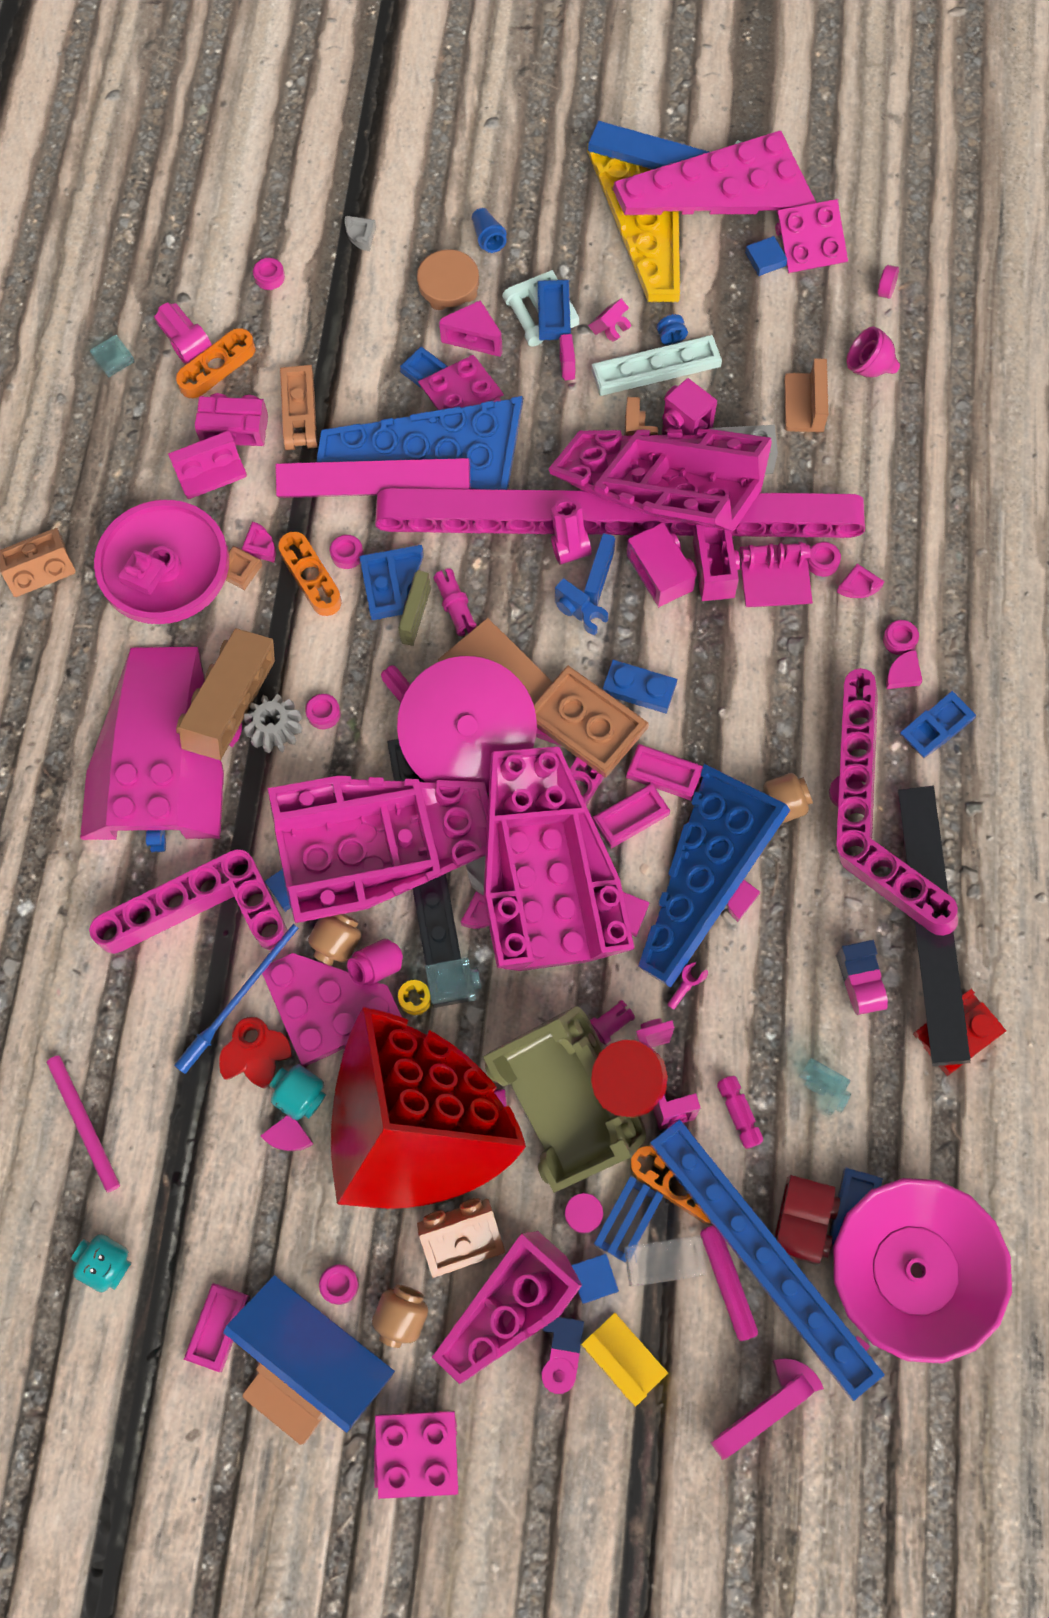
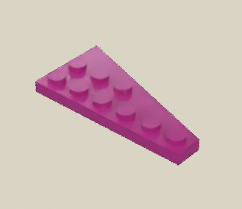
M781 130L615 181L613 191L624 215H662L664 211H681L682 215H693L694 211H709L710 214H757L761 210H776L777 212L782 209L816 203Z

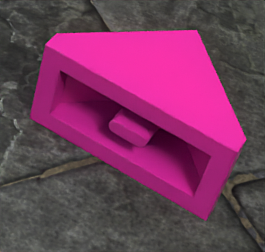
M481 300L441 318L439 327L442 343L501 357V331Z

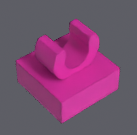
M621 298L609 305L588 326L595 335L605 330L606 337L614 342L620 338L619 333L615 330V325H618L623 332L631 327L630 321L626 317L621 316L629 307Z
M134 550L118 578L122 584L151 596L167 568L164 562Z

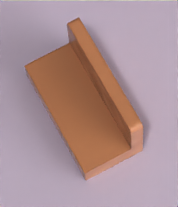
M814 359L810 374H785L786 431L824 432L829 414L827 359Z
M260 1363L256 1368V1371L259 1373L243 1393V1398L298 1444H305L325 1415Z

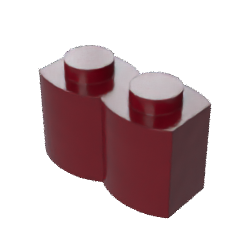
M793 1175L787 1177L774 1237L791 1258L817 1265L820 1264L822 1257H829L833 1237L827 1234L829 1219L836 1220L840 1206V1197L835 1196V1186Z

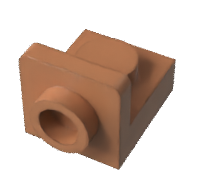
M627 397L624 436L634 435L637 430H650V435H658V427L645 426L646 411H640V398Z

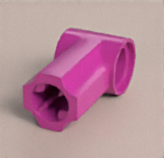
M167 302L158 308V312L154 316L155 321L169 338L174 351L185 365L212 346L199 324L194 325L177 303L170 304Z
M568 498L556 501V505L551 508L555 534L551 536V542L559 565L591 556V544L584 528L582 508L579 502Z

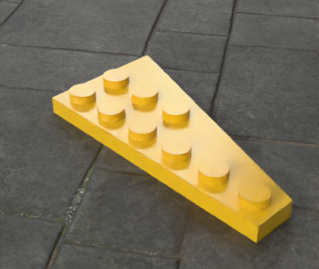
M587 144L588 155L647 301L679 302V211H664L662 215H624L613 191L614 182L653 169L589 152Z

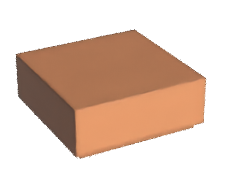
M232 546L229 550V570L225 581L245 591L262 567L261 560Z

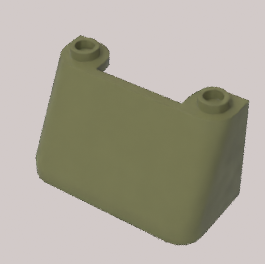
M578 1006L553 1017L483 1056L489 1078L502 1086L511 1084L545 1150L540 1155L538 1171L543 1181L550 1185L553 1193L631 1158L646 1139V1130L640 1116L633 1118L614 1115L603 1108L595 1097L591 1083L592 1068L604 1047L587 1015Z

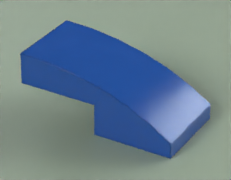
M951 691L929 711H924L903 729L900 734L924 759L976 718V714Z

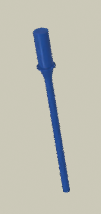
M293 924L212 1025L200 1034H196L195 1040L174 1064L177 1069L186 1074L205 1049L212 1045L211 1041L215 1031L299 929L296 925Z

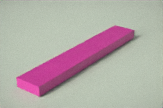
M469 458L276 464V497L372 496L377 495L380 490L389 488L470 489Z

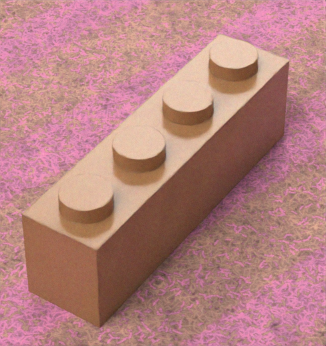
M235 628L229 640L223 641L217 661L208 667L205 682L200 689L197 688L194 691L190 708L186 714H181L177 722L176 731L180 735L183 750L221 761L244 719V714L248 712L251 702L254 701L275 662L273 639Z

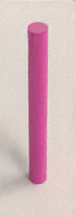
M59 1055L47 1060L46 1063L106 1192H112L121 1185Z

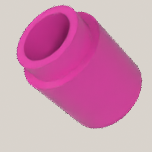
M386 938L381 939L353 954L352 958L347 962L349 975L358 985H372L401 969L402 951L396 943Z

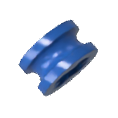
M673 314L666 316L657 324L660 340L665 345L679 343L688 335V330L684 325V319L681 315Z

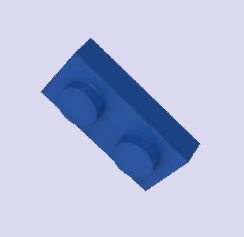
M613 660L602 690L615 699L667 714L678 679Z

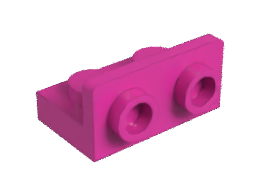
M229 430L168 453L187 499H192L247 476Z

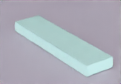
M713 335L593 363L592 373L599 394L603 396L721 367L722 359Z

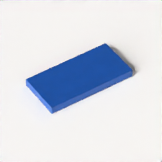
M275 1275L226 1325L223 1332L346 1433L395 1372Z

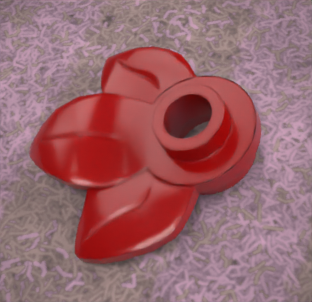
M257 1017L243 1018L233 1029V1040L221 1050L219 1058L220 1073L224 1080H228L244 1072L245 1076L253 1084L265 1089L275 1076V1061L286 1060L292 1056L290 1043L281 1032L269 1030L261 1019ZM256 1030L258 1033L257 1038L252 1042L246 1041L247 1032Z

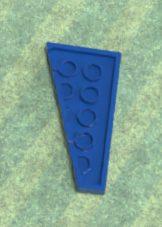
M518 396L508 400L489 401L479 405L454 407L413 414L397 419L389 418L379 422L321 430L317 463L469 458L470 489L508 490L524 398L523 396Z
M706 764L702 768L701 776L703 779L699 792L694 793L691 802L694 807L689 822L684 824L668 873L671 878L667 890L662 892L659 901L661 909L656 924L651 926L638 965L644 972L670 988L790 812L789 807L785 803Z

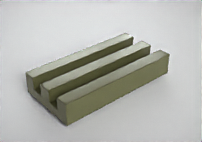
M417 570L398 627L402 644L414 646L431 591L428 572Z

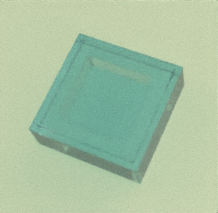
M117 335L112 336L90 350L92 357L108 378L135 362L132 354Z

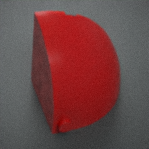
M366 1007L362 1008L349 1035L335 1087L331 1121V1161L337 1204L384 1209L434 1204L470 1192L489 1182L507 1169L522 1153L526 1144L510 1106L504 1107L494 1093L497 1087L493 1081L466 1054L433 1031L429 1030L427 1034H424L415 1028L407 1026L409 1020L403 1017Z

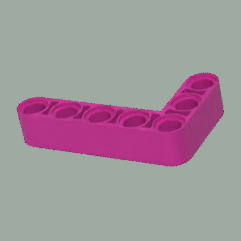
M233 850L100 914L90 924L89 932L94 942L104 951L115 954L232 897H235L253 936L262 948L272 950L288 930L250 854L244 850ZM242 864L248 865V869L243 875H233V871L237 866ZM208 880H216L213 889L207 892L201 891L203 883ZM255 894L263 895V899L258 905H247L251 896ZM183 896V901L179 906L174 908L168 907L173 897ZM145 911L150 912V917L146 922L136 924L139 914ZM267 925H278L274 935L270 937L262 936V931ZM117 927V932L113 938L103 940L104 934L109 928Z

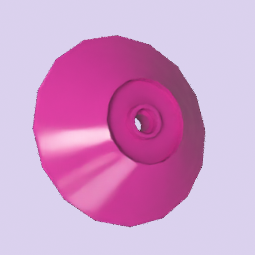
M901 1178L870 1190L846 1214L833 1246L834 1284L847 1317L874 1346L905 1361L945 1363L976 1351L1001 1325L1012 1295L1011 1255L996 1221L971 1195L939 1180ZM913 1263L918 1264L922 1268L920 1278H915L910 1272Z

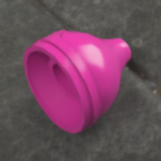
M875 326L863 330L856 337L847 354V367L853 373L863 377L895 374L900 368L891 338Z

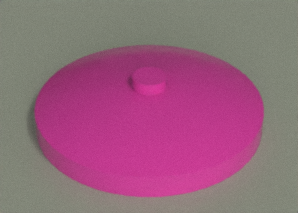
M176 500L150 501L122 513L104 531L98 542L94 557L95 577L107 601L124 616L147 624L174 623L202 611L219 594L229 570L228 546L217 523L202 509ZM134 550L164 562L167 568L151 596L122 584L118 578Z
M458 656L435 663L424 670L411 683L401 701L397 718V732L399 744L406 761L422 780L429 783H437V780L484 782L488 793L491 753L493 751L532 749L536 739L537 720L535 708L527 689L511 671L485 658Z

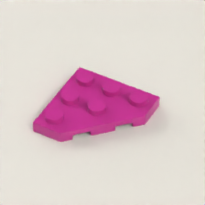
M295 953L270 963L262 973L301 1065L304 1067L345 1049L351 1030L363 1007L381 1010L402 1017L387 985L379 982L372 985H358L352 980L349 972Z

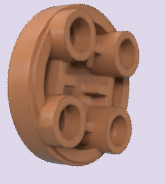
M447 249L434 252L427 256L418 268V288L422 296L430 302V306L435 310H443L446 307H455L471 302L477 297L479 287L478 267L469 255L461 251Z

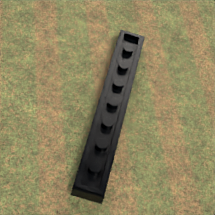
M399 739L388 740L387 744L394 781L419 779V782H425L412 770L406 761L399 744ZM443 874L413 888L433 1008L469 1002L446 874Z
M934 786L899 789L898 794L907 865L948 894ZM910 887L911 898H916L920 895L921 891L919 889ZM934 911V917L938 918L940 915H943L947 918L948 912L944 911L942 914ZM914 920L932 1066L971 1063L954 932L944 936L935 935Z

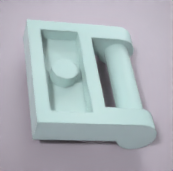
M553 270L511 286L502 295L506 305L512 307L525 331L524 337L529 346H537L544 340H539V325H535L522 299L529 296L538 312L537 281L558 280ZM570 302V326L572 328L579 325V316Z

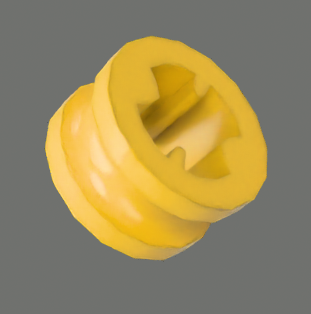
M410 980L400 987L398 1001L403 1011L407 1014L421 1015L431 1005L430 990L422 981ZM415 989L418 994H425L424 998H420V1005L414 1006L412 1002H405V997H410L409 991Z

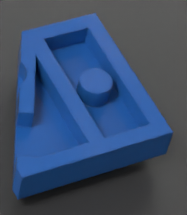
M422 545L359 556L371 620L403 614L415 573L420 569L424 552Z

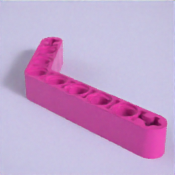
M862 668L854 669L848 673L844 681L836 842L840 863L846 870L931 933L941 936L948 935L958 925L956 901L872 839L878 694L875 676L872 672ZM860 688H863V700H858L857 697ZM857 718L867 719L865 723L860 725L852 723ZM856 749L867 751L859 757L850 755ZM853 781H862L866 783L860 789H851L850 787H848V785ZM854 813L864 815V818L859 822L847 820ZM851 846H859L863 849L856 856H850L845 853ZM882 866L892 870L885 877H878L873 874L877 868ZM910 887L921 891L920 895L916 898H906L902 893ZM934 911H936L939 914H942L944 911H947L948 917L946 918L945 916L940 915L938 918H935Z

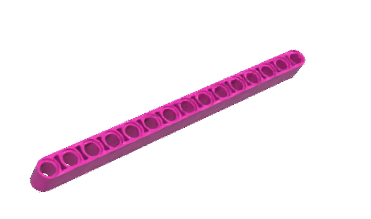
M389 488L380 490L377 493L375 525L378 529L386 532L554 534L551 508L556 505V501L564 498L579 502L582 508L583 523L587 535H603V533L609 535H638L661 523H664L669 533L674 532L676 536H694L695 525L641 513L586 491ZM759 493L736 529L731 531L732 536L857 537L865 532L864 499L857 494Z

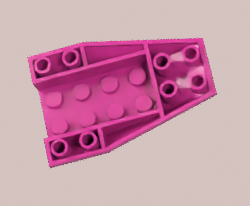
M560 747L493 751L491 753L483 896L497 968L525 971L572 965L598 960L635 949L620 878Z

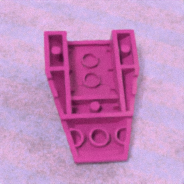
M669 429L668 435H650V430H637L634 435L622 436L621 430L578 431L549 467V472L581 490L641 513L691 525L734 531L762 490L772 441L770 437L714 429H698L697 435H683L682 429Z
M198 647L130 648L86 772L80 835L82 840H117V831L180 830L185 839H220L224 786L222 762L183 750L180 735L176 731L179 717L183 713L186 714L191 706L194 691L197 688L200 689L205 682Z
M333 776L268 788L275 836L289 904L295 923L369 909L486 855L489 799L484 782L437 780V783L419 782V779L384 781L382 777H369L368 780L351 779V776Z

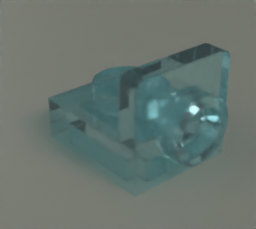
M468 958L425 966L432 1004L468 998L469 1001L476 1000L475 990L481 989L478 967L470 968Z
M810 1058L799 1077L806 1080L804 1085L820 1095H825L826 1092L832 1095L822 1113L829 1118L835 1110L842 1113L852 1094L846 1090L851 1080Z

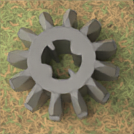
M276 694L273 700L269 701L267 696L263 695L261 698L262 704L258 705L251 702L250 709L253 713L244 714V721L247 724L244 727V732L247 737L252 738L251 743L254 747L258 748L263 745L265 752L270 753L273 747L277 746L279 751L284 752V743L288 742L295 745L296 739L294 734L302 733V726L298 723L301 721L302 716L299 710H294L295 705L290 699L283 702L282 697Z

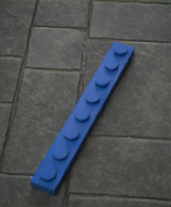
M679 1119L651 1141L650 1146L849 1398L855 1401L885 1375L682 1121Z

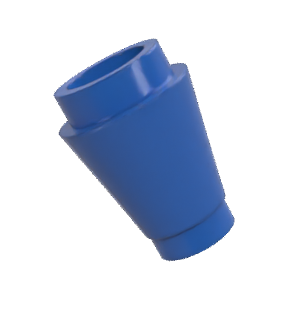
M479 208L475 210L472 214V221L480 248L488 253L500 251L507 241L505 228L487 209Z

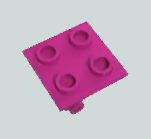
M838 199L777 211L779 223H776L775 230L777 236H782L784 253L788 259V273L848 262Z
M474 354L418 381L437 410L479 405L489 401H501L500 397L504 396L503 392Z
M798 542V544L778 543V545L770 543L763 546H753L751 544L739 548L746 608L813 603L807 558H810V545H806L803 542Z
M455 1411L375 1415L378 1499L459 1494L456 1448L457 1419H455Z

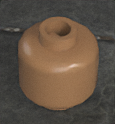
M788 773L771 779L763 785L765 794L785 803L790 809V812L781 824L807 815L809 812L808 805L813 804L804 777L798 779L794 773Z
M346 914L318 919L308 937L309 945L316 950L313 957L330 966L333 965L334 961H348L361 939V931L357 928L359 922Z
M395 1285L394 1289H388L382 1293L372 1318V1326L380 1334L379 1340L382 1343L393 1348H400L402 1343L410 1344L418 1340L428 1315V1306L423 1301L424 1295L405 1285Z

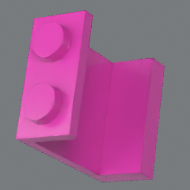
M658 1018L642 1023L640 1025L641 1029L635 1033L634 1041L644 1042L651 1046V1048L670 1043L675 1028L673 1021L663 1023L662 1019ZM696 1093L668 1102L664 1095L657 1105L654 1106L653 1111L659 1130L671 1127L679 1119L682 1123L695 1120L701 1107Z

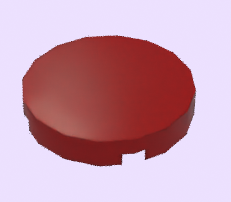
M624 1039L611 1043L599 1053L593 1064L591 1083L594 1095L603 1108L614 1115L634 1118L648 1114L654 1109L658 1101L662 1099L666 1092L668 1075L663 1059L651 1046L641 1041Z

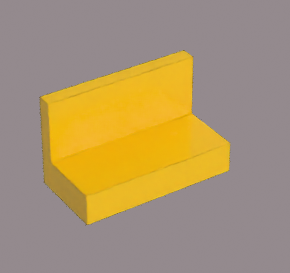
M616 1313L611 1315L581 1344L634 1407L668 1374Z

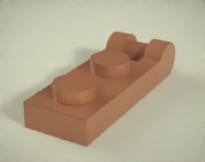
M312 365L281 367L282 421L285 450H296V446L306 445L308 449L318 448ZM305 427L306 433L294 434V428Z

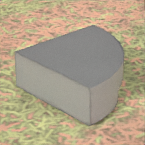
M345 216V227L349 240L356 247L370 252L376 229L375 220Z

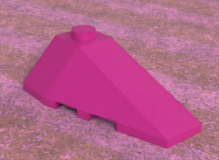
M539 1231L521 1233L432 1358L459 1384H462L557 1319L582 1286L567 1256Z

